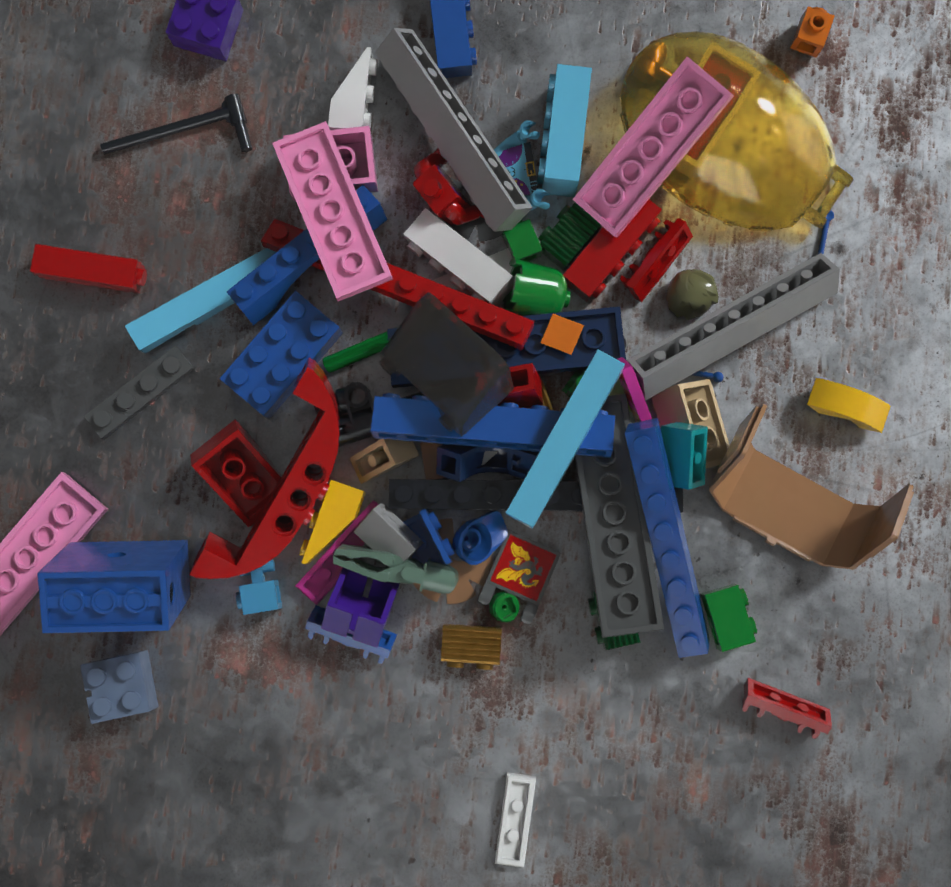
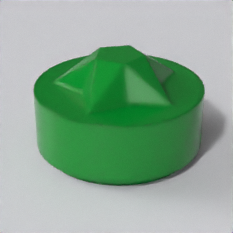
M499 592L490 600L489 612L498 621L510 622L519 613V601L510 593Z

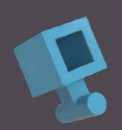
M274 560L251 572L239 575L240 577L251 575L252 584L240 585V592H236L237 607L242 609L243 615L283 608L279 580L265 581L264 573L275 571Z

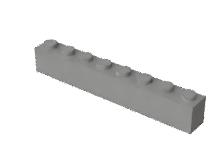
M393 28L375 52L382 62V67L390 74L396 83V88L410 104L412 112L419 118L425 127L426 133L439 148L441 156L447 160L455 172V177L462 183L470 195L471 201L484 216L486 224L494 232L512 230L533 207L413 29Z
M819 253L627 359L633 366L645 401L837 294L840 269L825 255Z

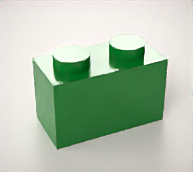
M731 584L700 594L717 650L724 652L756 642L754 634H757V627L753 617H748L745 606L749 605L743 588L740 589L739 585Z

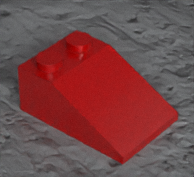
M234 419L190 454L191 466L248 528L254 524L282 475L240 423Z

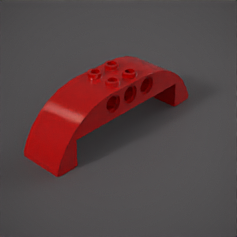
M310 357L294 382L292 394L318 407L320 410L242 546L239 547L209 532L194 559L189 575L203 579L230 578L262 567L282 552L292 541L302 524L308 525L315 512L313 507L316 499L322 500L330 485L327 483L334 467L339 445L338 404L333 388L324 371ZM311 464H316V465H319L320 467H319V468H311V467H309V465H311ZM296 490H302L304 493H298Z

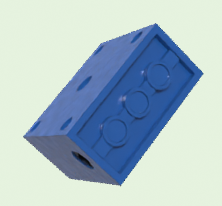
M188 540L70 542L38 572L42 633L169 631L191 596Z

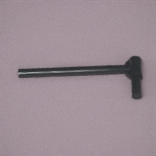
M239 94L226 96L221 109L100 144L101 150L105 155L226 119L227 123L235 127L241 151L248 152L253 149L246 128L247 120Z

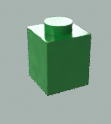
M521 219L512 230L503 231L502 237L512 258L529 262L541 257L543 250L530 219L523 222Z

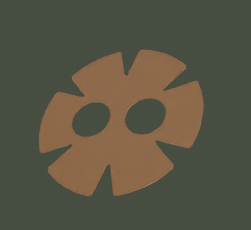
M440 519L442 528L438 532L442 540L448 538L452 545L454 537L453 519ZM492 557L478 565H469L464 561H457L455 559L447 564L457 569L459 573V581L454 590L449 594L446 593L447 604L462 603L476 596L468 580L470 579L484 586L493 566ZM413 583L419 591L421 584ZM425 589L420 592L435 602L438 601L441 593Z

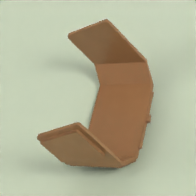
M762 404L760 407L755 406L739 425L709 486L710 493L723 512L732 516V520L765 537V542L774 547L777 544L808 562L811 560L820 566L851 570L857 568L870 557H874L898 539L914 494L912 491L914 486L907 484L882 506L853 504L755 450L751 442L767 408L765 404Z

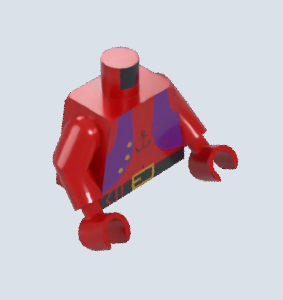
M439 148L415 165L414 174L416 180L412 184L438 217L451 226L453 224L462 225L479 217L484 218L478 207L468 202L440 166V164H446L447 160L441 156Z

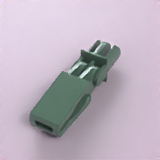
M347 544L339 546L333 555V564L384 583L421 584L420 592L425 589L441 594H449L454 590L459 581L457 569L450 565L433 562L431 558L425 564L411 557L403 561L401 557L393 553ZM360 557L374 558L388 566L383 568L365 563Z

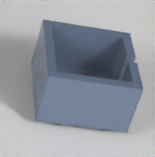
M148 650L80 665L85 691L91 690L92 694L86 697L91 724L150 712L159 707Z

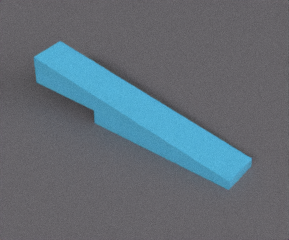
M268 248L263 249L125 325V328L137 348L146 354L193 324L198 326L234 304L235 302L226 291L276 252Z
M599 349L597 350L507 509V515L533 529L623 372L625 363Z

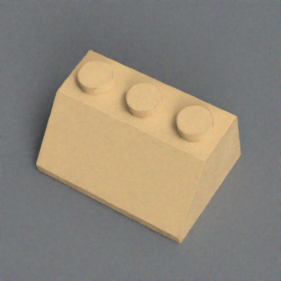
M710 379L677 384L652 397L653 409L657 415L660 429L662 425L675 422L707 426L706 469L721 464L730 445Z

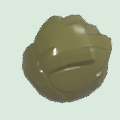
M687 269L677 273L669 284L666 296L669 310L673 311L676 317L684 316L686 320L702 316L714 304L718 303L719 299L715 278L700 269Z

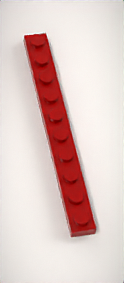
M274 218L261 239L262 246L277 252L304 230ZM320 259L311 265L325 271ZM389 263L387 265L393 280L370 289L520 350L523 349L534 327V321Z

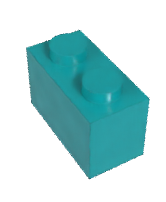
M682 422L662 425L661 433L674 487L690 490L705 485L708 427Z

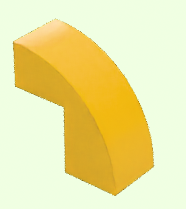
M820 378L815 379L807 403L809 407L819 414L848 419L861 429L880 433L883 431L891 407L888 403L871 394Z

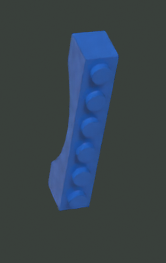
M362 185L356 192L374 231L388 219L380 202ZM308 229L300 233L226 291L253 326L273 311L296 279L320 259Z

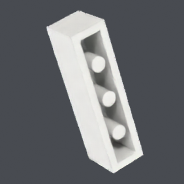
M425 208L403 234L409 243L407 248L418 257L423 254L430 260L428 264L439 274L443 271L451 276L449 281L461 291L466 288L473 294L472 297L498 306L513 289V275Z

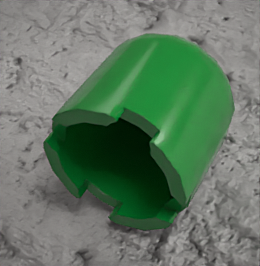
M513 258L510 260L509 265L513 266L510 274L513 275L514 286L503 299V309L521 316L558 313L562 312L563 307H568L571 292L567 290L566 279L560 271Z

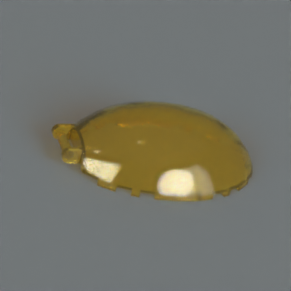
M698 31L674 33L659 38L645 47L635 57L623 78L619 96L621 97L622 105L620 117L625 133L687 56L734 95L660 185L683 204L702 215L723 221V224L731 227L739 226L748 228L751 231H772L793 227L803 217L814 226L823 228L827 221L826 216L845 187H849L854 179L850 174L837 166L831 136L815 104L785 71L763 54L739 41L714 33ZM830 179L834 180V185L818 209L812 208Z

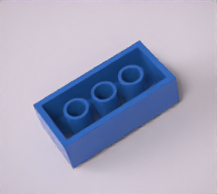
M295 290L219 379L264 417L270 419L292 394L294 382L308 358L310 357L318 363L343 332L338 325Z

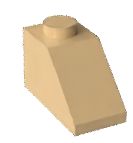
M380 439L349 459L360 483L363 484L418 457L419 454L413 441Z

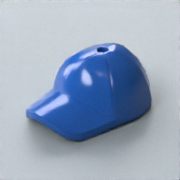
M496 510L491 511L478 518L470 519L459 527L454 534L452 545L454 552L461 560L469 565H478L488 559L507 538L508 531L501 513Z

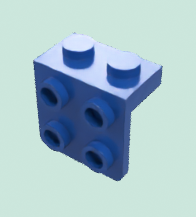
M427 509L419 511V514L403 521L424 542L411 556L412 558L423 564L429 558L433 562L446 565L453 562L451 556L456 553L448 538L442 540L438 532L442 525L435 512L429 513Z

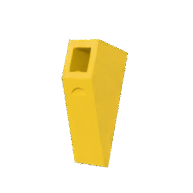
M330 480L328 491L324 498L319 500L323 502L319 512L315 511L309 525V528L313 529L310 540L305 539L299 554L303 556L302 564H310L356 520L366 495L365 491Z

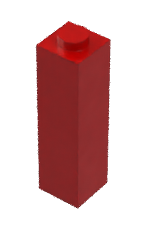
M35 244L30 272L39 278L139 294L141 286H144L147 280V270L137 259Z

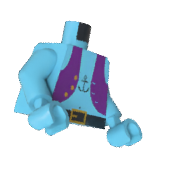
M526 120L520 125L518 131L501 142L494 151L533 207L531 210L537 207L547 210L550 204L541 201L544 196H549L550 193L543 189H538L531 142H527V138L532 140L538 139L540 132L533 131L530 133V128L536 125V122Z

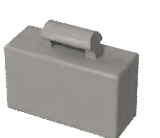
M380 503L373 508L354 530V533L365 543L363 547L393 553L401 557L403 561L409 559L424 543L384 503ZM374 559L378 564H382L380 560Z

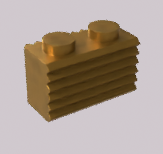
M443 624L441 661H447V667L464 668V663H476V669L493 670V665H500L502 628Z

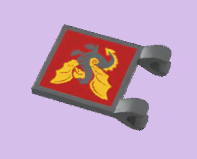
M508 530L507 538L501 545L479 595L478 602L488 605L495 588H498L527 601L520 621L525 624H531L561 553Z

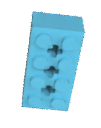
M557 64L556 74H550L543 129L548 130H543L540 156L545 158H540L537 184H542V189L549 192L550 195L575 197L577 191L592 68Z

